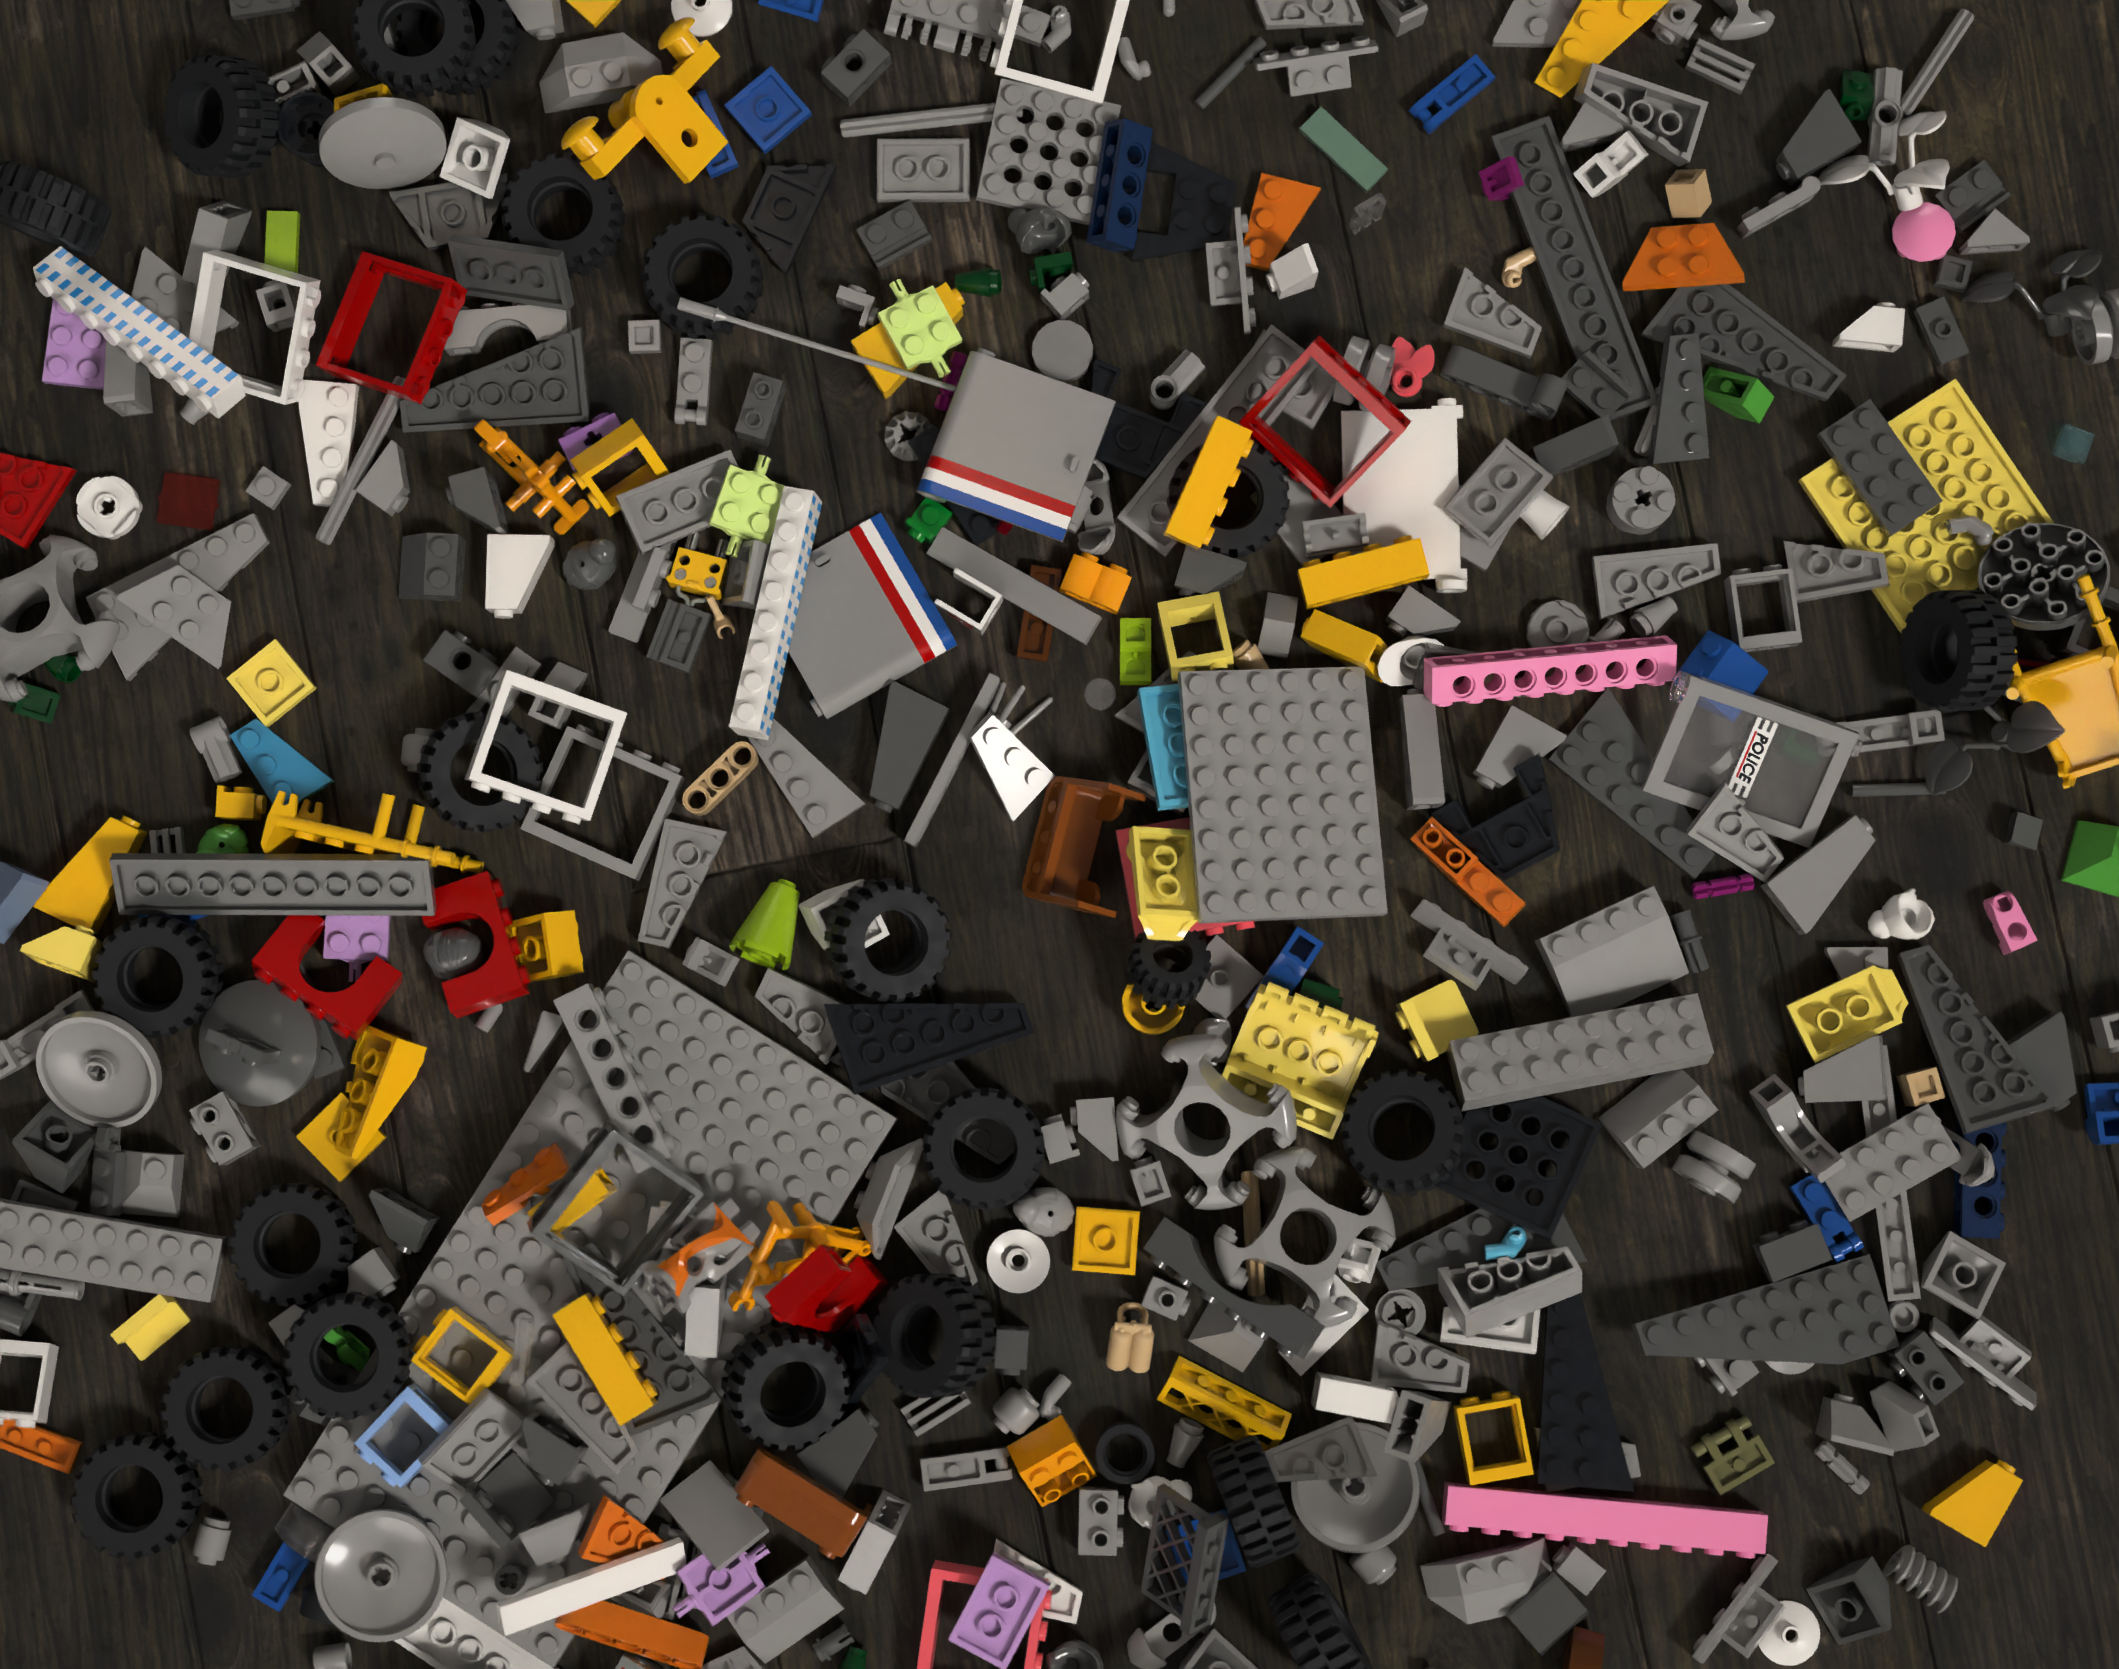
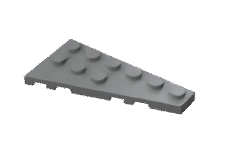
M253 513L86 597L96 619L100 613L105 611L113 612L117 618L120 631L112 652L127 681H131L138 674L137 671L147 661H151L172 637L116 599V597L120 593L176 565L187 570L216 592H221L228 585L227 582L240 569H244L270 543L256 514Z

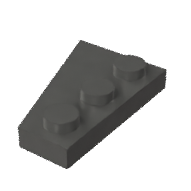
M1353 1416L1346 1417L1264 1451L1277 1483L1377 1476Z

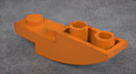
M1433 817L1410 839L1457 888L1480 909H1484L1503 928L1525 906V902L1479 862L1477 856Z

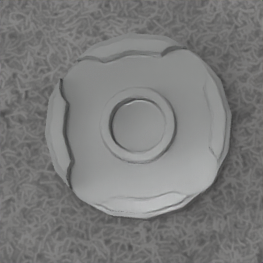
M1056 320L1046 324L1037 332L1032 344V357L1035 367L1042 375L1061 382L1079 379L1087 372L1093 360V344L1090 335L1081 325L1070 320Z
M1564 600L1550 601L1540 605L1531 614L1526 626V639L1530 648L1587 643L1589 638V628L1584 613L1575 604Z

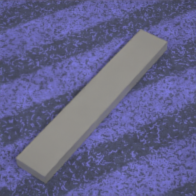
M944 527L941 528L926 553L953 570L955 567L1002 594L1004 599L1085 645L1089 642L1102 619L1094 612Z
M989 673L904 839L905 843L913 847L918 846L971 743L968 734L983 719L1001 684L999 677Z

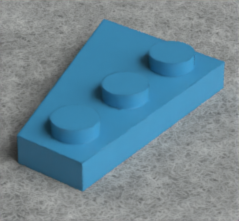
M254 719L230 735L272 804L279 791L286 792L284 805L289 803L290 794L292 793L298 795V804L334 782L332 778L291 747L269 727L264 726L258 719Z

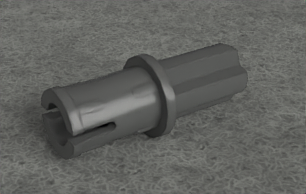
M1691 910L1672 915L1671 919H1673L1681 942L1679 946L1683 948L1690 971L1698 973L1707 970L1709 965L1700 939L1703 938L1698 936L1691 916Z

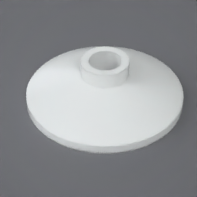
M696 0L671 1V11L674 20L677 21L684 17L694 18L695 22L689 30L694 36L706 37L718 33L727 25L732 15V0H706L705 5L702 7L695 5Z
M1014 1229L999 1235L991 1244L987 1254V1269L990 1277L996 1285L1011 1293H1025L1035 1289L1044 1281L1050 1267L1049 1251L1045 1243L1036 1234L1023 1229ZM1018 1254L1022 1255L1025 1259L1024 1264L1020 1267L1015 1266L1012 1262L1013 1257Z
M1790 1600L1779 1601L1786 1608L1758 1646L1767 1658L1777 1664L1786 1666L1797 1665L1808 1660L1816 1651L1820 1641L1819 1623L1812 1611L1803 1604ZM1793 1629L1796 1632V1636L1793 1640L1789 1641L1785 1635L1788 1630Z

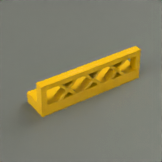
M1178 1356L1169 1378L1157 1397L1158 1401L1235 1441L1249 1435L1255 1436L1258 1434L1272 1439L1269 1445L1260 1441L1264 1451L1279 1445L1292 1416L1291 1413L1181 1356ZM1172 1387L1182 1392L1185 1398L1179 1399L1168 1392ZM1198 1405H1207L1212 1408L1214 1413H1205L1200 1410ZM1234 1419L1241 1423L1242 1428L1230 1426L1227 1420Z

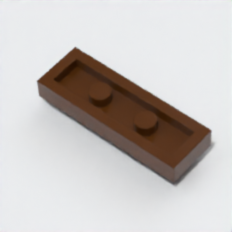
M1031 565L1030 577L1059 593L1062 569ZM1025 610L1017 658L1048 663L1053 626Z

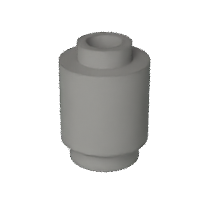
M205 1516L204 1522L199 1524L192 1555L198 1556L196 1562L215 1566L217 1561L224 1560L231 1534L229 1520Z

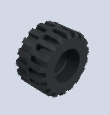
M1145 930L1143 933L1140 932L1134 942L1126 965L1128 984L1134 985L1132 991L1136 996L1141 994L1143 996L1142 1001L1148 1004L1149 1001L1154 1002V1007L1157 1008L1167 1005V1009H1174L1176 1004L1183 1007L1187 1005L1189 1000L1192 1002L1197 997L1198 992L1200 993L1211 968V963L1209 962L1211 952L1206 950L1208 944L1205 939L1199 940L1200 934L1196 930L1193 932L1188 931L1181 941L1149 940ZM1160 957L1171 959L1181 967L1182 972L1166 971L1158 966L1154 959Z

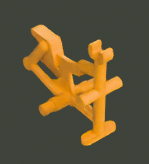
M483 419L475 425L474 430L486 441L482 440L478 445L520 484L513 492L514 495L505 503L510 510L514 512L522 503L525 504L538 492L543 499L532 511L541 519L554 507L562 515L554 525V530L559 535L565 534L589 510V503L585 499L578 500L571 507L563 498L576 484L568 474L555 487L550 483L549 479L566 460L561 453L557 451L549 460L546 459L538 466L499 427L493 428ZM513 461L517 466L510 467L508 464Z
M769 1201L766 1209L772 1217V1221L759 1249L755 1242L752 1243L755 1247L748 1255L752 1265L740 1291H734L729 1296L728 1304L733 1311H737L738 1306L743 1303L746 1310L751 1311L755 1305L752 1293L756 1286L769 1285L782 1280L784 1275L789 1274L821 1244L835 1247L834 1249L840 1256L847 1250H852L842 1258L847 1266L858 1256L869 1255L871 1253L870 1244L867 1240L862 1241L864 1234L860 1227L847 1229L817 1222L812 1213L801 1202L795 1204L792 1208L800 1225L793 1226L781 1205L776 1201ZM777 1239H805L802 1258L785 1262L779 1261L771 1270L767 1261Z

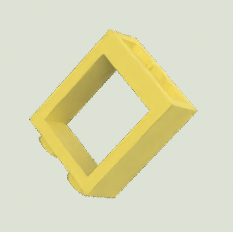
M1219 591L1157 603L1158 617L1172 682L1178 681L1180 671L1234 670L1233 652ZM1216 619L1222 651L1177 659L1171 627Z

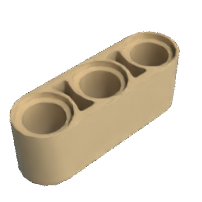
M743 741L733 744L686 789L682 798L684 807L697 816L709 813L755 769L759 761L755 748L748 742ZM741 749H748L751 752V760L745 765H739L735 760L737 752ZM718 771H726L729 776L727 784L722 787H717L713 784V777ZM699 792L704 793L706 796L704 806L699 809L692 808L690 803L691 797Z

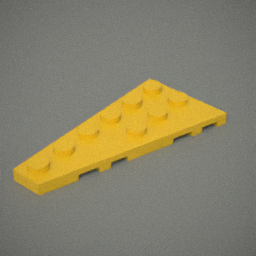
M1581 0L1534 83L1559 98L1563 97L1579 82L1583 68L1591 63L1599 64L1669 0Z

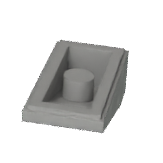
M549 1011L541 1013L523 1068L525 1072L533 1073L564 1029L565 1024L559 1014Z

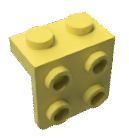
M1447 980L1396 1005L1399 1010L1395 1013L1397 1020L1403 1030L1408 1029L1413 1039L1409 1041L1410 1047L1417 1059L1421 1057L1423 1062H1428L1438 1057L1439 1054L1446 1052L1451 1040L1477 1036L1479 1033L1470 1011L1453 980Z

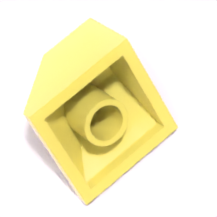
M77 925L74 930L64 926L22 945L20 951L37 963L96 983V980L92 979V970L99 967V963H95L94 959L96 953L102 949V942L94 937L95 931Z

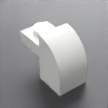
M1626 131L1606 150L1596 153L1573 174L1589 195L1594 198L1616 185L1649 154L1630 131Z

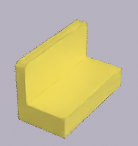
M158 1294L110 1335L117 1344L126 1342L138 1359L143 1361L189 1324L191 1318L174 1297Z

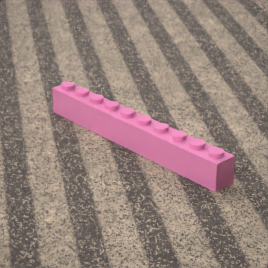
M1444 1482L1441 1521L1445 1525H1449V1530L1457 1532H1468L1469 1527L1481 1528V1533L1500 1535V1530L1513 1531V1536L1532 1538V1533L1545 1534V1539L1564 1541V1536L1577 1537V1542L1595 1544L1596 1539H1606L1609 1545L1627 1547L1628 1542H1639L1640 1547L1645 1549L1659 1550L1660 1545H1671L1672 1550L1677 1552L1690 1553L1693 1547L1704 1548V1553L1722 1556L1724 1550L1736 1551L1737 1557L1755 1558L1756 1553H1766L1768 1515L1756 1510Z

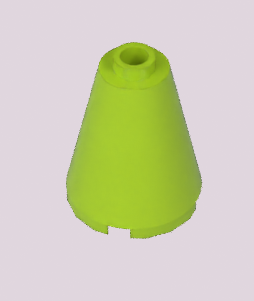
M784 879L770 883L731 940L730 950L734 952L737 947L742 950L740 957L767 968H774L776 964H782L781 970L789 969L800 893L795 889L796 885Z

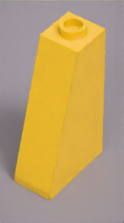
M945 282L935 288L955 325L963 317L962 305L965 302L957 288L955 287L951 290ZM881 322L851 340L853 349L858 356L906 370ZM864 364L885 399L890 397L907 379L905 376ZM915 366V367H913V368H911V369H909V370H907V371L913 372V371L916 369L917 366Z
M124 815L121 820L110 817L53 879L33 907L74 927L80 925L98 934L116 898L109 859L113 853L139 852L147 835V832L139 829L141 823Z

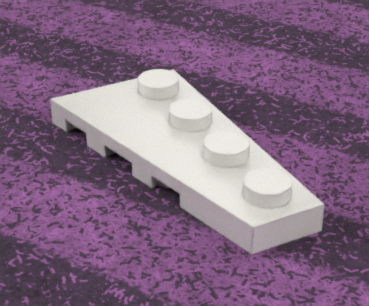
M303 380L305 388L298 404L313 504L330 507L352 462L359 386L351 383Z

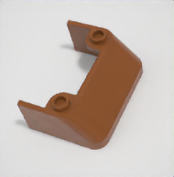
M1063 776L1054 777L1046 789L1022 883L1024 895L1038 901L1086 913L1116 918V911L1098 906L1100 901L1099 886L1095 882L1088 881L1102 822L1114 821L1122 813L1125 799L1145 801L1147 795L1107 782Z
M762 1446L758 1447L734 1487V1490L738 1493L736 1496L738 1501L750 1508L755 1504L820 1545L818 1550L831 1559H835L836 1555L839 1557L845 1555L873 1508L868 1503L864 1510L859 1509L770 1453Z

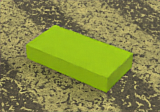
M267 211L265 264L298 273L300 213L298 211Z

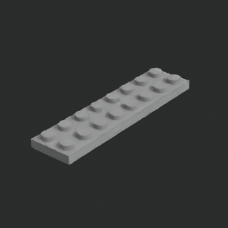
M1271 324L1118 515L1117 520L1166 558L1178 543V541L1163 535L1171 515L1170 509L1167 507L1168 487L1179 463L1196 447L1204 443L1217 415L1242 426L1238 422L1305 350ZM1311 357L1258 416L1271 426L1320 364Z

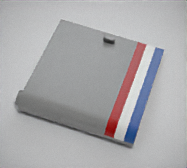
M978 348L977 352L970 351L917 492L929 499L945 503L947 500L1063 542L1116 401L997 359L995 354L989 350Z
M881 513L811 552L788 652L814 696L810 703L818 717L824 714L826 719L831 718L891 684L892 681L898 680L958 646Z

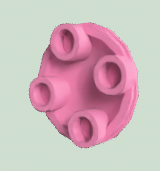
M1924 202L1913 210L1902 211L1896 217L1892 228L1893 242L1897 253L1901 257H1907L1919 262L1943 258L1952 246L1956 235L1955 222L1949 212L1940 205Z

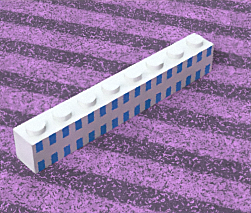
M58 247L33 267L37 280L35 285L41 294L45 297L51 296L67 313L71 314L73 312L89 329H96L103 334L104 338L111 345L121 347L134 362L138 363L140 361L156 378L165 379L178 394L182 396L187 395L203 412L209 411L219 419L246 396L240 375L63 247Z
M784 486L729 723V727L741 736L764 740L769 739L822 506L821 499L813 490Z

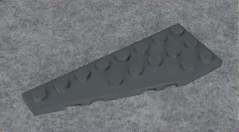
M1870 1254L1632 1324L1642 1356L1840 1365L1900 1347Z

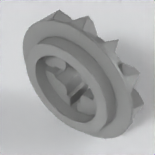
M904 411L893 416L886 426L885 442L887 448L895 457L905 461L918 460V458L907 443L909 440L901 442V439L904 437L901 426L909 431L916 430L919 427L915 434L917 436L932 425L929 419L922 416L919 412Z
M1410 1290L1388 1291L1379 1298L1375 1309L1376 1323L1377 1320H1380L1415 1336L1422 1329L1426 1320L1424 1303L1417 1294ZM1395 1301L1402 1309L1413 1308L1405 1315V1323L1407 1325L1405 1327L1399 1319H1387L1395 1313Z

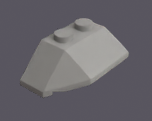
M623 32L562 43L539 82L544 112L548 114L618 101L626 92L635 89L642 81L656 75H663L661 61Z
M923 1138L880 1156L877 1162L871 1160L865 1178L870 1180L866 1192L859 1191L853 1208L858 1209L856 1218L866 1240L870 1244V1250L875 1259L881 1260L923 1153Z
M1544 1537L1420 1565L1427 1597L1466 1624L1506 1616L1514 1606L1547 1578L1552 1570Z

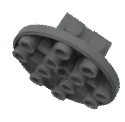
M2027 523L2022 527L2005 533L1989 546L1979 565L1978 585L1980 591L1992 595L1999 601L1998 604H2002L2008 612L2007 618L2012 620L2014 626L2038 631L2057 630L2074 625L2090 616L2085 599L2079 596L2082 592L2077 582L2078 577L2086 574L2090 575L2094 588L2098 587L2099 589L2097 596L2102 604L2110 585V565L2101 546L2084 531L2055 523Z
M249 980L227 988L215 998L213 1006L205 1013L200 1027L199 1052L207 1076L220 1092L226 1091L229 1096L228 1098L244 1105L269 1106L292 1098L310 1081L320 1057L321 1035L317 1019L305 1010L308 1007L306 1003L300 998L293 1002L279 992L282 987L274 982L266 985L260 980Z

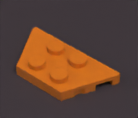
M1714 223L1652 227L1622 282L1624 292L1745 283V276Z

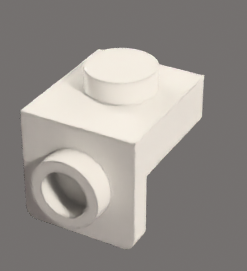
M1355 1238L1338 1264L1340 1276L1352 1283H1360L1361 1281L1371 1283L1381 1249L1373 1244L1374 1242Z

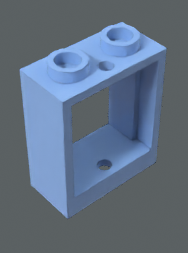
M415 1383L407 1386L354 1443L359 1448L357 1451L359 1456L369 1464L374 1462L382 1470V1478L393 1487L398 1485L402 1488L407 1485L424 1466L420 1464L417 1458L403 1473L370 1442L379 1430L405 1403L416 1411L440 1435L454 1421Z

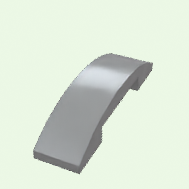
M1937 710L1852 722H1836L1845 726L1847 730L1860 734L1851 754L1915 746L1945 740L1941 711ZM1815 736L1817 753L1821 754L1820 757L1832 756L1838 743Z
M83 990L78 991L54 1006L55 1009L10 1038L0 1041V1080L36 1060V1051L41 1038L57 1020L74 1012L95 1011Z

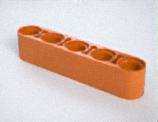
M600 1601L556 1617L554 1624L556 1628L681 1669H702L709 1637L699 1631L606 1601Z

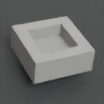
M1022 5L1014 38L1041 47V41L1045 37L1051 21V15Z
M660 320L628 321L630 354L662 353Z
M262 466L246 492L272 510H275L291 487V484Z

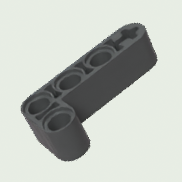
M1457 345L1450 347L1439 374L1441 378L1450 383L1534 417L1549 421L1556 415L1568 386L1565 380L1555 375L1543 373L1538 378Z

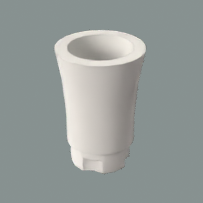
M1543 490L1520 517L1543 540L1563 518L1570 506Z

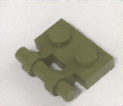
M1746 1415L1737 1420L1730 1419L1724 1423L1725 1427L1711 1435L1709 1433L1700 1437V1442L1691 1446V1450L1697 1458L1706 1452L1711 1456L1712 1460L1702 1465V1468L1719 1495L1724 1494L1775 1463L1758 1434L1748 1439L1745 1438L1742 1431L1752 1426ZM1733 1438L1737 1445L1721 1453L1718 1445Z

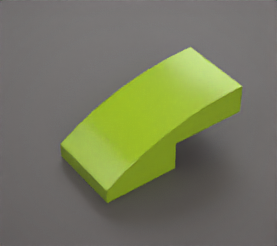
M1120 618V685H1151V618Z

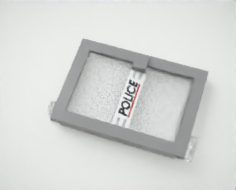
M1679 671L1672 682L1669 692V701L1675 702L1677 705L1645 778L1642 790L1701 811L1724 781L1765 833L1810 848L1849 758H1856L1860 753L1862 747V740L1858 739L1860 734L1835 722L1702 676L1698 677Z

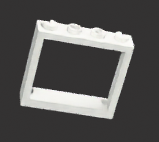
M1006 0V5L1011 6L1008 19L1002 17L998 32V36L1003 37L1001 48H994L990 67L995 68L994 75L1103 104L1130 0H1115L1092 90L1006 67L1023 0Z
M220 250L203 252L189 339L211 355L227 266L300 287L282 387L237 373L242 378L244 391L247 394L283 405L298 402L305 388L303 375L310 360L308 347L316 327L314 314L321 299V291L319 290L321 280Z
M504 670L501 673L465 780L472 782V788L485 793H489L490 789L503 792L502 799L520 804L521 799L532 802V809L550 814L551 809L563 813L562 819L580 825L581 820L590 821L627 713L518 673ZM510 688L611 723L582 808L481 773Z

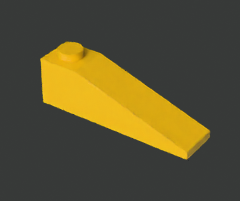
M371 1025L365 1029L358 1038L352 1053L351 1064L356 1065L353 1082L349 1081L346 1085L345 1092L349 1093L350 1098L348 1108L344 1109L341 1113L334 1150L352 1159L358 1158L416 1078L419 1068L424 1062L427 1047Z

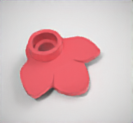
M1399 336L1391 346L1396 348V355L1389 384L1399 396L1411 397L1421 389L1422 378L1432 371L1435 354L1431 345L1423 346L1416 351L1407 340ZM1411 377L1412 384L1409 387H1403V380Z

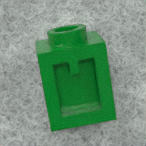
M926 497L912 517H908L905 521V525L909 529L907 534L920 544L925 540L931 545L941 528L945 527L951 519L953 513L937 501Z

